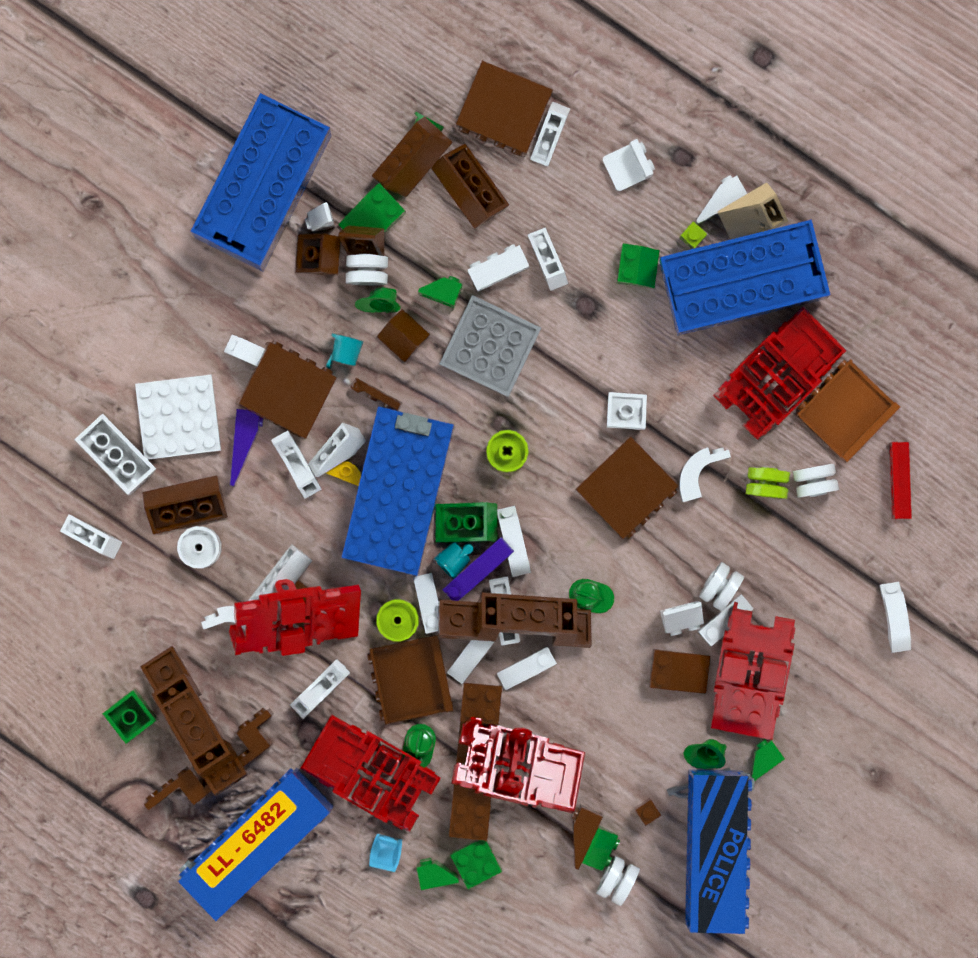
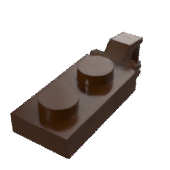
M357 377L350 387L357 393H368L366 397L375 402L377 400L384 402L383 406L387 409L399 410L402 406L401 401Z

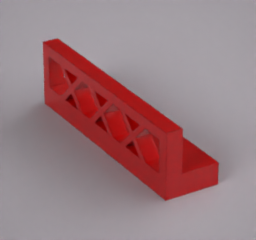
M890 442L892 519H912L909 442Z

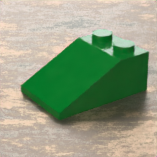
M378 183L338 225L342 229L347 226L384 228L385 234L406 214V211Z
M496 503L436 504V542L497 541Z

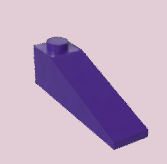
M244 409L236 410L230 486H236L259 429L263 427L264 423L263 418Z
M501 537L442 590L451 600L459 601L509 557L514 550Z

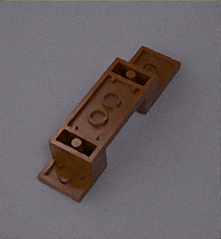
M482 592L478 602L439 599L438 638L496 642L499 633L502 632L552 636V646L591 648V610L577 609V599Z
M171 646L141 665L143 673L154 690V693H152L154 700L195 771L206 780L213 794L217 796L248 776L232 745L223 739L199 698L202 694L176 649Z
M464 682L459 737L463 723L471 717L483 719L482 725L484 727H487L489 724L499 725L502 686ZM459 738L456 763L465 765L468 746L459 744ZM454 784L449 837L487 841L492 797L485 796L482 792L477 794L475 789Z
M262 708L253 715L255 718L253 721L250 722L248 719L238 727L240 731L236 734L248 748V750H245L238 756L243 766L247 765L273 744L259 726L274 714L270 708L267 710ZM187 766L176 774L178 778L175 781L171 778L163 784L161 792L156 790L146 797L148 802L144 806L149 811L179 787L193 805L212 791L205 780L197 774L194 767L189 769Z

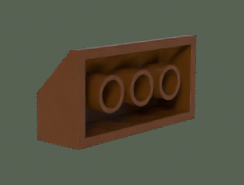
M424 116L413 125L372 174V177L385 189L407 197L453 142Z
M466 144L443 155L431 168L474 229L483 225L509 206L507 200Z
M217 475L142 492L144 509L153 535L228 518Z

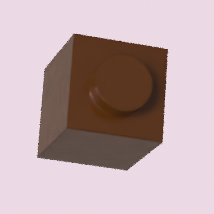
M650 798L634 808L645 826L662 816Z

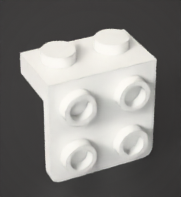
M637 139L631 141L629 145L603 157L605 167L617 191H622L653 176L654 165L650 159H646L644 154L647 152L642 142L639 143Z

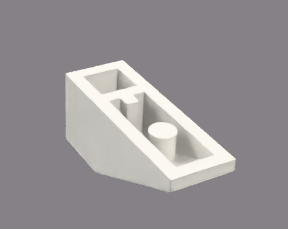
M552 102L530 160L545 166L549 165L570 108Z
M730 175L721 180L722 184L695 221L697 225L717 215V211L747 194L738 176L732 178Z
M327 202L307 213L308 218H305L307 229H312L313 233L335 227Z
M546 228L528 234L550 291L568 284L565 271Z
M342 423L308 465L315 477H320L355 455L366 440L358 428Z
M68 515L60 532L100 554L113 559L122 544V541L72 515Z
M429 573L413 577L425 633L438 631L439 601L433 575Z
M742 594L698 630V633L709 646L714 645L724 636L725 630L729 631L728 621L729 616L732 615L734 602H738L737 609L748 611L754 609Z
M471 640L447 673L463 684L494 642Z
M546 646L498 672L497 675L505 690L557 663Z

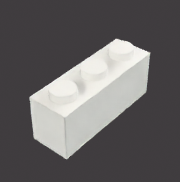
M515 244L505 248V252L500 255L496 252L488 256V260L483 263L477 261L469 265L468 273L477 292L529 268L520 245L515 247Z

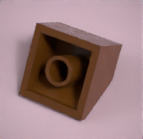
M328 234L298 235L295 273L338 275L339 237Z

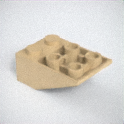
M768 183L763 184L717 211L730 240L775 229L788 222L777 194Z

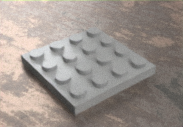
M472 295L439 365L509 397L541 327Z

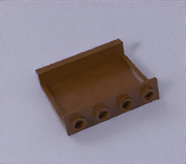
M482 60L457 119L456 127L459 128L458 131L468 135L469 132L475 134L476 138L483 142L490 140L494 142V146L500 149H504V147L512 150L511 153L517 156L527 155L553 89Z
M277 341L266 342V348L241 397L237 398L235 404L301 439H306L337 377L332 375L333 371L325 367L322 369L316 366L317 363L308 358L303 360L296 351L290 349L288 352Z
M630 436L575 490L622 539L625 537L630 539L637 532L635 528L639 524L643 526L650 519L648 515L653 510L657 513L664 506L662 502L667 497L671 499L678 492L676 490L678 485Z
M438 635L370 649L367 658L369 665L373 664L374 672H371L373 684L377 683L378 691H375L377 703L381 702L382 710H379L380 720L385 721V725L453 711Z

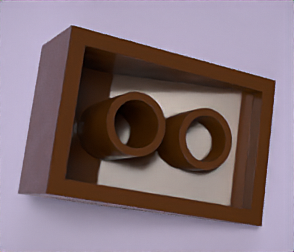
M653 649L649 687L706 694L711 656Z
M581 804L579 808H575V812L571 816L573 819L574 866L577 870H579L603 818L601 813Z

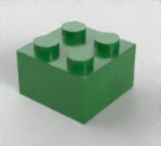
M136 689L102 713L125 744L159 720Z
M475 840L450 853L467 889L502 872V868L488 841Z

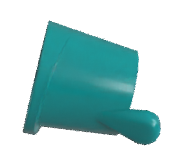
M332 333L331 336L335 338L333 352L326 364V368L331 369L333 361L355 366L364 341Z
M454 542L436 555L434 560L454 580L470 562L471 559L468 557V554L473 552V546L466 544L461 549Z

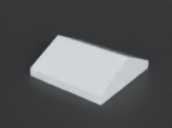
M609 392L607 428L645 430L647 395Z

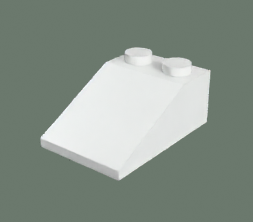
M698 601L660 611L665 633H670L671 636L681 634V630L689 628V631L700 629V625L704 624L702 605Z

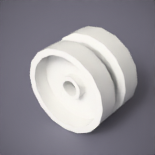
M373 254L346 256V266L350 269H358V271L346 273V284L387 285L388 274L376 270L388 268V257Z
M828 464L793 471L794 481L801 482L807 480L806 485H800L796 488L797 497H815L839 490L837 480L825 481V477L833 476L836 473L835 465Z
M195 526L181 534L178 540L177 551L180 559L186 565L192 568H206L218 560L222 544L219 536L213 530L207 527ZM197 544L202 545L201 551H198V549L195 548Z
M722 562L708 577L699 595L701 599L709 602L717 594L713 606L721 612L731 601L744 579V576L736 571L726 579L730 572V567Z
M615 856L606 868L596 893L606 898L614 889L611 897L612 902L621 906L631 891L640 868L630 864L622 873L625 862L623 859Z

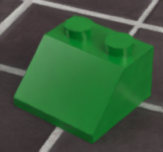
M623 243L617 283L655 288L660 250Z
M449 276V278L443 277L419 288L418 294L455 309L462 290V284L460 279Z
M599 826L582 863L603 871L604 867L607 868L612 860V857H610L612 849L616 850L620 842L617 839L618 834Z
M425 858L421 859L420 863H417L416 868L421 890L459 883V875L437 860Z

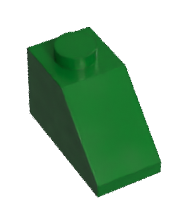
M764 739L756 745L758 748L754 750L750 777L754 778V781L785 760L772 740L767 741Z

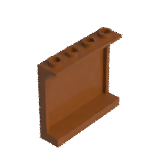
M844 359L837 366L839 371L835 375L831 373L823 381L825 385L821 389L817 387L810 394L812 398L809 402L804 401L797 408L799 412L796 414L845 463L900 408L896 402H893L852 362V359L848 361Z

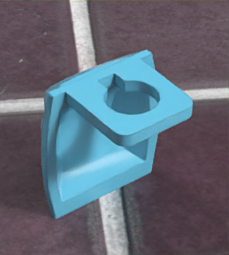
M377 834L371 848L369 866L395 872L401 856L402 839Z

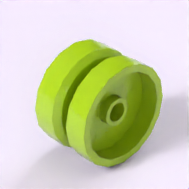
M511 430L499 431L494 434L489 440L486 449L487 459L491 466L505 473L515 472L520 469L526 462L529 453L528 444L524 437ZM505 448H509L511 450L510 455L504 454Z
M748 467L747 477L751 480L759 481V484H747L746 495L787 499L788 489L777 486V483H788L790 472L769 467Z
M394 599L386 602L380 608L376 624L379 632L385 638L401 642L409 639L416 632L419 625V615L416 608L410 602L403 599ZM400 617L401 623L396 624L394 618Z

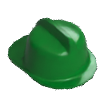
M384 287L374 289L369 297L361 298L355 302V307L358 310L370 313H396L401 308L396 302L397 291Z
M580 579L575 581L569 589V598L577 599V607L580 609L591 610L593 613L601 614L611 609L614 604L613 591L603 583L590 579Z
M416 724L407 731L402 751L421 761L420 766L424 768L430 764L436 743L434 731L425 724Z
M707 739L702 744L688 745L683 754L687 763L699 769H718L725 766L727 746L717 740Z

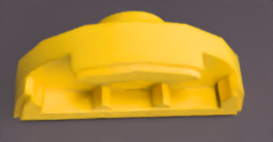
M344 461L326 472V474L359 486L361 473L350 462Z

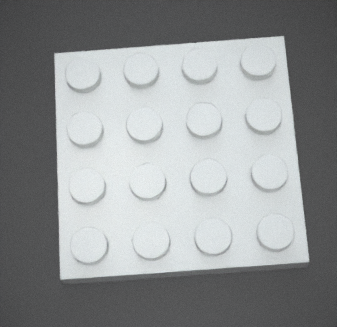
M212 375L135 384L143 452L147 460L221 451Z

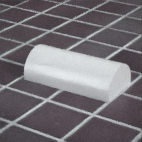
M104 414L100 415L74 439L128 496L136 491L156 470Z
M291 544L248 601L257 600L259 595L276 593L275 583L278 580L289 579L295 584L312 560ZM282 585L284 590L289 589L287 585Z

